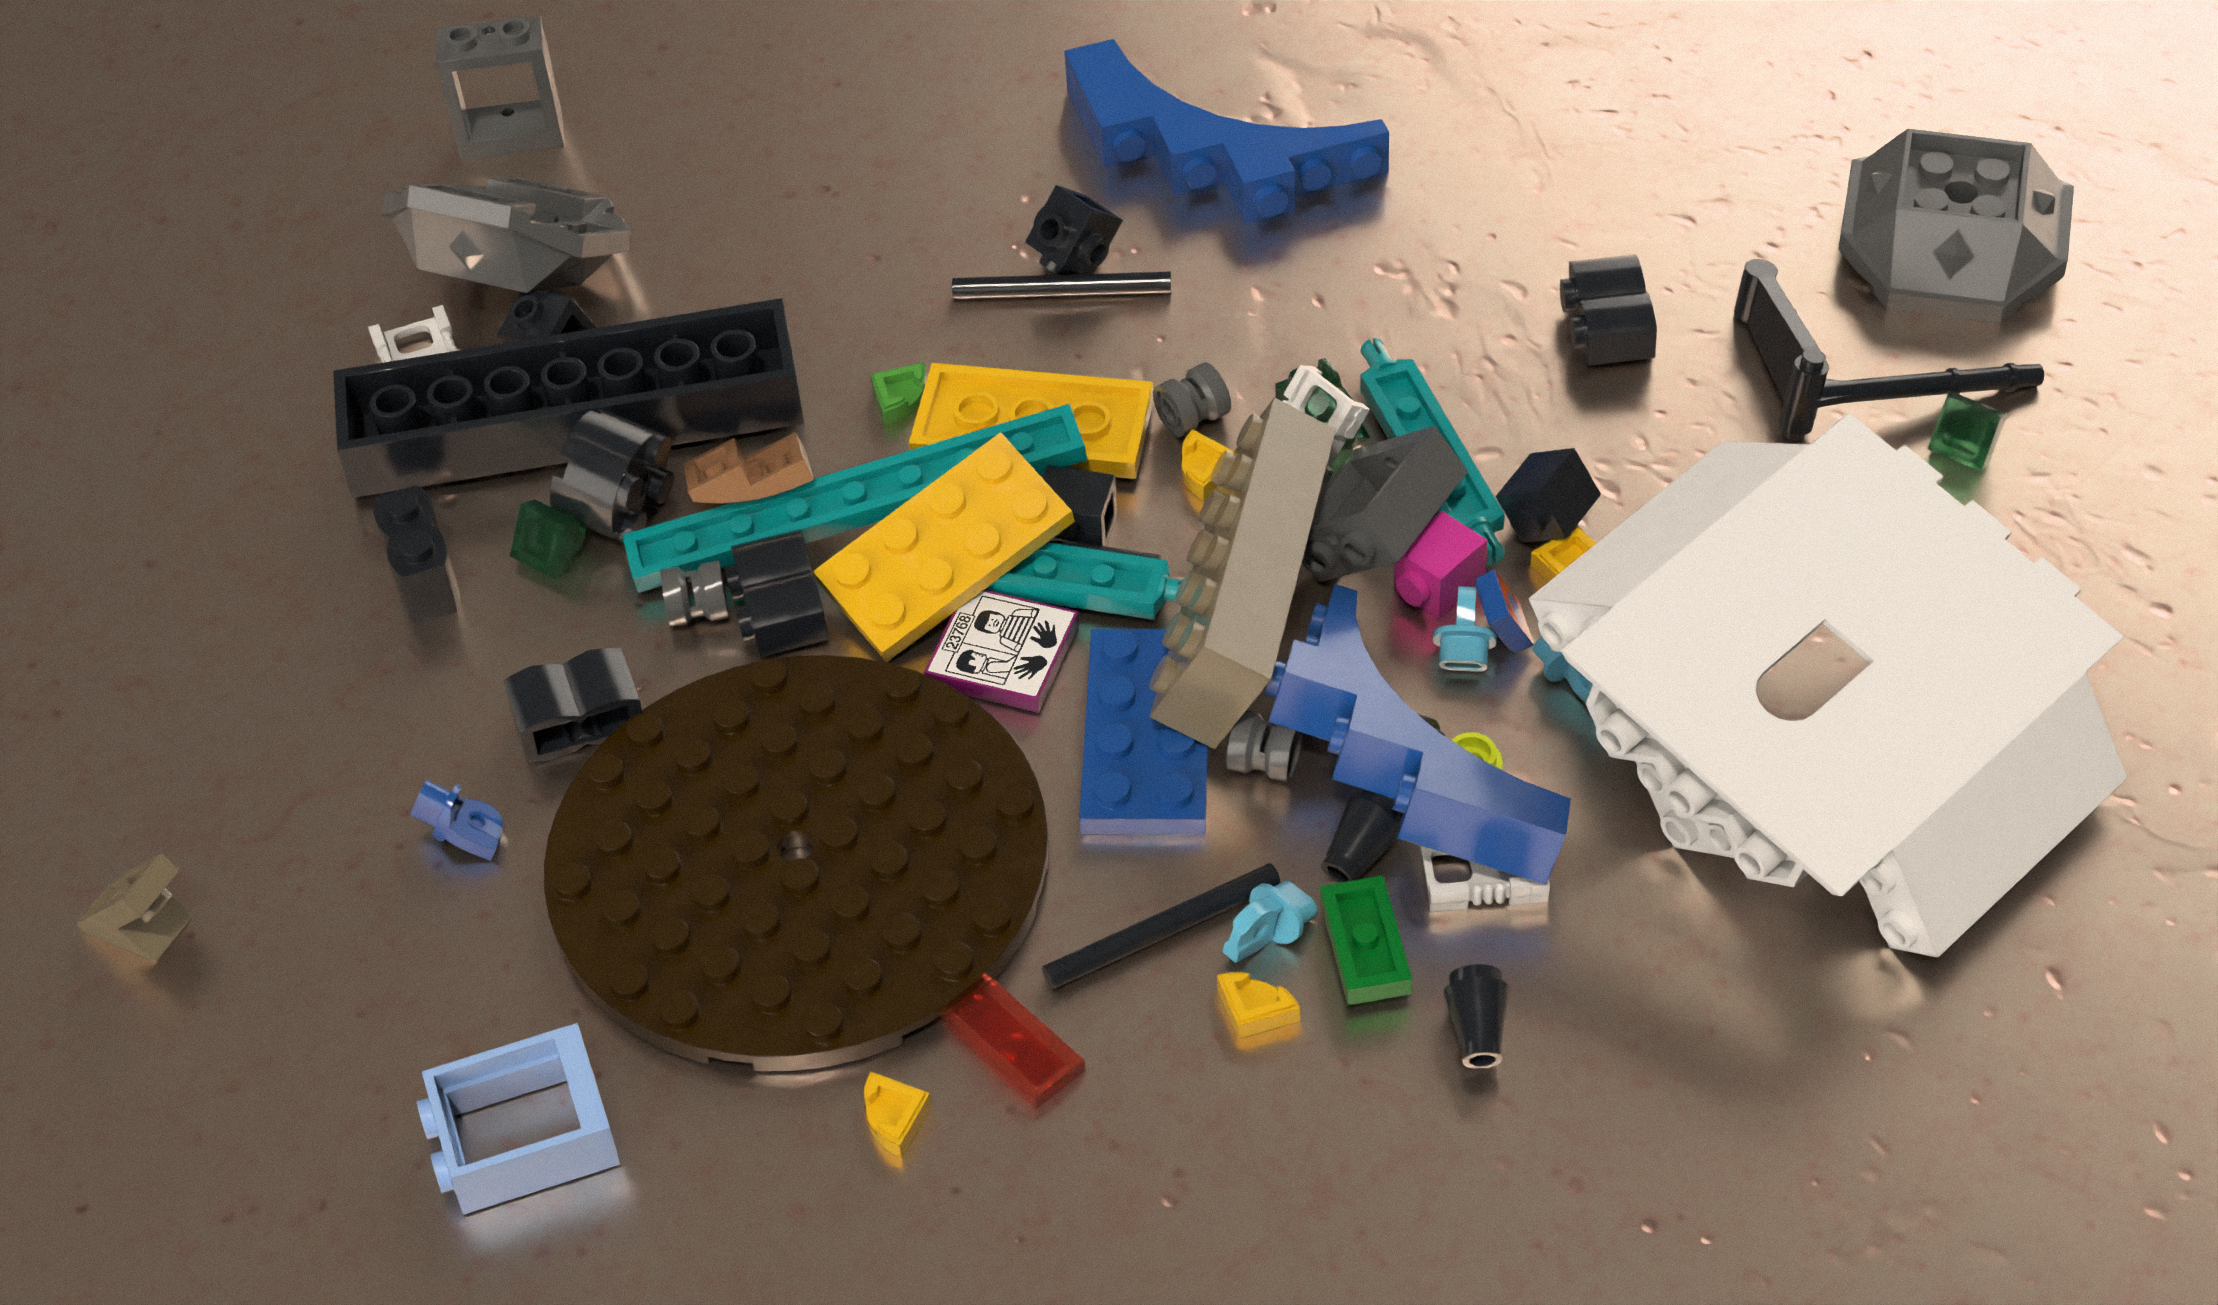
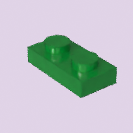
M1383 875L1320 886V904L1347 1005L1411 995L1412 976Z

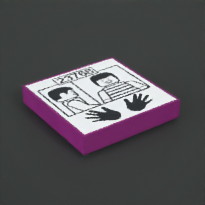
M983 590L952 614L924 674L946 683L966 696L1039 713L1079 627L1078 611Z

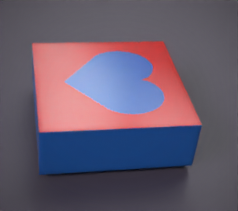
M1495 569L1476 578L1477 583L1475 585L1487 622L1510 652L1513 651L1517 654L1533 646L1534 643L1520 602Z

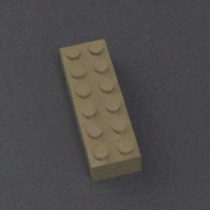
M1276 398L1272 399L1260 417L1254 414L1248 417L1236 441L1238 447L1233 453L1225 450L1214 466L1210 481L1217 484V486L1207 497L1198 521L1204 523L1205 527L1194 539L1186 559L1187 562L1193 564V568L1182 580L1174 600L1176 604L1181 606V609L1171 620L1162 640V645L1169 648V651L1159 662L1149 684V689L1156 692L1149 717L1213 749H1216L1271 681L1336 429Z

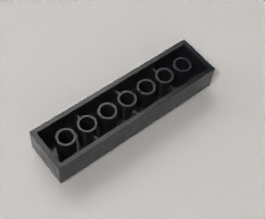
M783 298L333 371L337 451L352 498L402 490L415 485L421 487L569 462L568 460L559 457L563 445L577 422L591 410L600 413V410L611 412L661 432L671 438V445L804 424Z

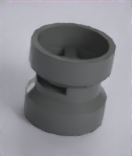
M1207 362L1189 369L1184 379L1180 381L1169 379L1153 389V401L1157 413L1165 427L1176 437H1182L1192 429L1196 430L1199 421L1203 419L1216 420L1228 414L1231 410L1229 390L1219 372Z
M720 560L701 563L697 570L685 572L679 567L660 570L669 627L688 625L691 619L695 617L705 616L710 621L729 618ZM689 582H692L694 599L696 606L693 607L691 606V599L688 587Z
M1246 710L1231 729L1227 748L1228 770L1245 774L1253 769L1266 771L1270 779L1289 783L1297 767L1303 733L1265 721L1260 713Z

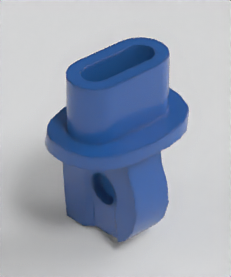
M426 779L410 816L435 827L432 836L438 841L443 842L446 839L458 848L491 861L503 828V820L498 811L483 801L460 796L463 786L456 784L453 790L450 791Z

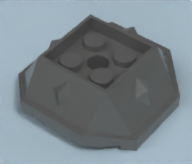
M1907 128L1870 156L1852 159L1838 249L1853 268L1873 285V293L1887 310L2000 324L2017 312L2020 304L2040 295L2065 276L2069 255L2074 185L2059 179L2032 143Z
M513 176L487 178L486 187L474 185L450 186L440 183L408 185L402 187V192L391 191L384 194L382 216L392 218L417 269L524 293L581 285L613 254L628 252L631 230L623 218L614 214V205L608 196Z

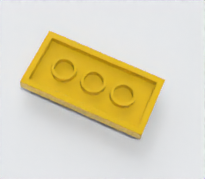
M931 363L910 436L909 449L913 450L1070 404L1085 445L1088 460L1067 466L1066 468L1114 474L1117 478L1136 479L1153 406L1154 383L1140 380Z
M1000 432L813 570V573L820 586L887 663L1074 523L1075 520L1072 510Z

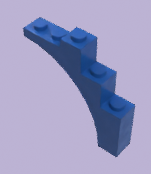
M1114 39L1064 51L1067 92L1104 168L1154 156L1174 196L1224 183L1245 224L1294 212L1295 196L1389 173V130L1382 119L1344 126L1304 128L1255 124L1211 113L1183 102L1156 86L1129 62Z
M1334 584L1328 605L1315 604L1306 632L1305 642L1294 639L1287 662L1276 659L1271 681L1267 684L1264 695L1275 698L1268 722L1328 740L1327 751L1338 755L1332 776L1333 780L1393 798L1392 810L1403 813L1398 839L1546 885L1566 837L1571 798L1525 782L1479 759L1439 733L1405 704L1381 676L1363 645L1356 618L1358 591Z

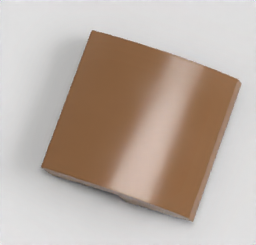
M796 432L747 457L743 455L737 441L733 438L684 463L688 493L693 502L736 503L756 500L794 489L814 480L806 450Z

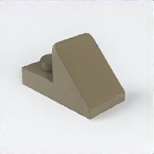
M162 853L155 855L113 878L75 925L89 935L150 960L160 958L192 916L190 911L172 897V893L165 888L180 869Z

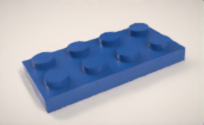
M1091 629L1079 815L1081 834L1206 835L1209 746L1149 717L1156 695L1155 691L1149 689V684L1159 662L1169 651V648L1162 645L1167 629Z

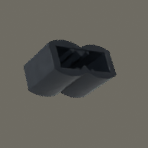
M1629 254L1569 261V278L1560 279V299L1563 312H1573L1569 322L1573 349H1582L1588 365L1655 358L1657 339L1656 318L1650 296L1646 291L1643 271L1637 255Z
M415 485L378 496L374 503V517L403 608L408 617L419 624L458 612L461 602L459 587L446 542L440 533L433 505L428 494L421 487Z
M800 529L731 546L735 563L724 566L732 601L744 598L745 605L735 607L743 642L755 639L759 656L761 657L830 639L822 602Z
M622 648L591 649L575 656L564 664L529 666L504 680L509 707L527 761L552 760L573 753L586 744L600 745L626 721L638 714H642L640 698Z

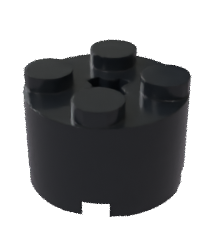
M593 410L587 412L570 432L559 457L569 462L563 479L555 475L552 478L550 505L553 513L618 541H623V534L645 528L647 521L645 513L653 502L664 503L673 487L674 473L666 470L668 454L671 448V438L661 432L603 410H600V413Z

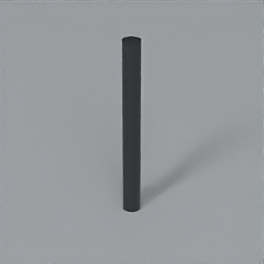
M1171 271L952 278L953 300L1172 293Z
M1273 864L1263 865L1043 965L1042 972L1049 987L1054 990L1248 901L1252 889L1262 883L1276 886L1281 883L1279 874Z

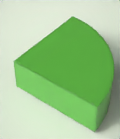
M925 362L870 374L872 389L884 426L905 419L919 407L927 380Z

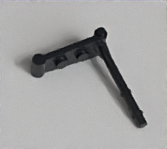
M1751 259L1744 266L1734 307V315L1739 320L1748 324L1784 401L1779 418V426L1782 428V435L1789 440L1800 441L1812 431L1817 411L1820 407L1842 403L1942 394L1952 397L1965 392L1998 389L2015 391L2021 387L2040 386L2044 381V370L2040 363L2022 365L2005 363L1999 367L1965 370L1948 368L1942 372L1851 380L1827 379L1829 365L1826 361V356L1821 352L1796 309L1776 280L1778 268L1772 262L1764 259Z

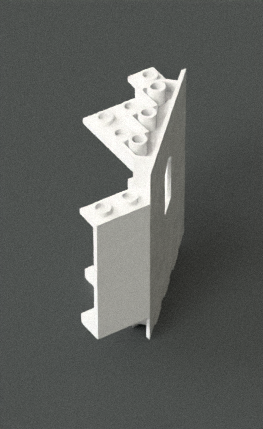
M1847 413L1811 444L1722 441L1528 598L1539 621L1538 628L1540 634L1550 645L1552 651L1562 652L1565 660L1593 684L1585 704L1596 726L1597 739L1607 751L1609 757L1635 761L1638 777L1645 788L1648 789L1661 818L1662 831L1671 841L1673 847L1735 858L1737 865L1744 872L1746 878L1794 887L1809 874L1832 895L1843 896L1859 881L1876 915L1879 931L1887 941L1889 948L1939 957L2127 779L2086 673L2118 644L2124 636L2076 598L2081 588L2042 556L2035 562H2032L2006 540L2012 533L2007 527L1973 500L1966 506L1962 505L1938 485L1943 475L1906 445H1903L1896 451L1851 413ZM1822 624L1870 663L1868 667L1819 710L1804 720L1788 721L1779 719L1767 712L1757 697L1756 686L1759 679Z

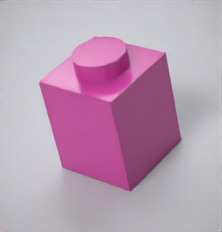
M1441 511L1429 521L1399 562L1394 563V591L1399 593L1408 604L1415 607L1419 606L1439 620L1457 605L1458 586L1476 587V578L1486 574L1488 540Z

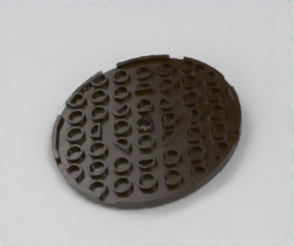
M821 655L765 659L703 677L676 689L644 708L642 714H638L626 721L586 761L568 787L555 814L548 836L544 860V893L548 915L561 955L584 985L586 994L611 1019L637 1037L670 1053L706 1064L710 1063L711 1058L725 1061L753 1063L754 1071H798L830 1067L864 1059L902 1045L903 1035L928 1024L937 1017L946 1021L979 996L1003 971L1020 948L1037 914L1036 904L1043 887L1044 876H1047L1049 838L1045 806L1037 778L1025 754L1010 733L988 711L970 697L946 683L898 665L858 657ZM809 844L813 850L808 857L797 858L791 861L783 859L781 852L782 848L788 851L794 847H807Z

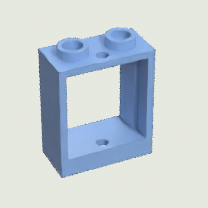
M578 1023L422 1071L428 1098L416 1101L427 1139L439 1136L443 1150L430 1154L441 1193L454 1190L463 1215L621 1165ZM567 1081L581 1126L580 1129L467 1164L454 1116Z

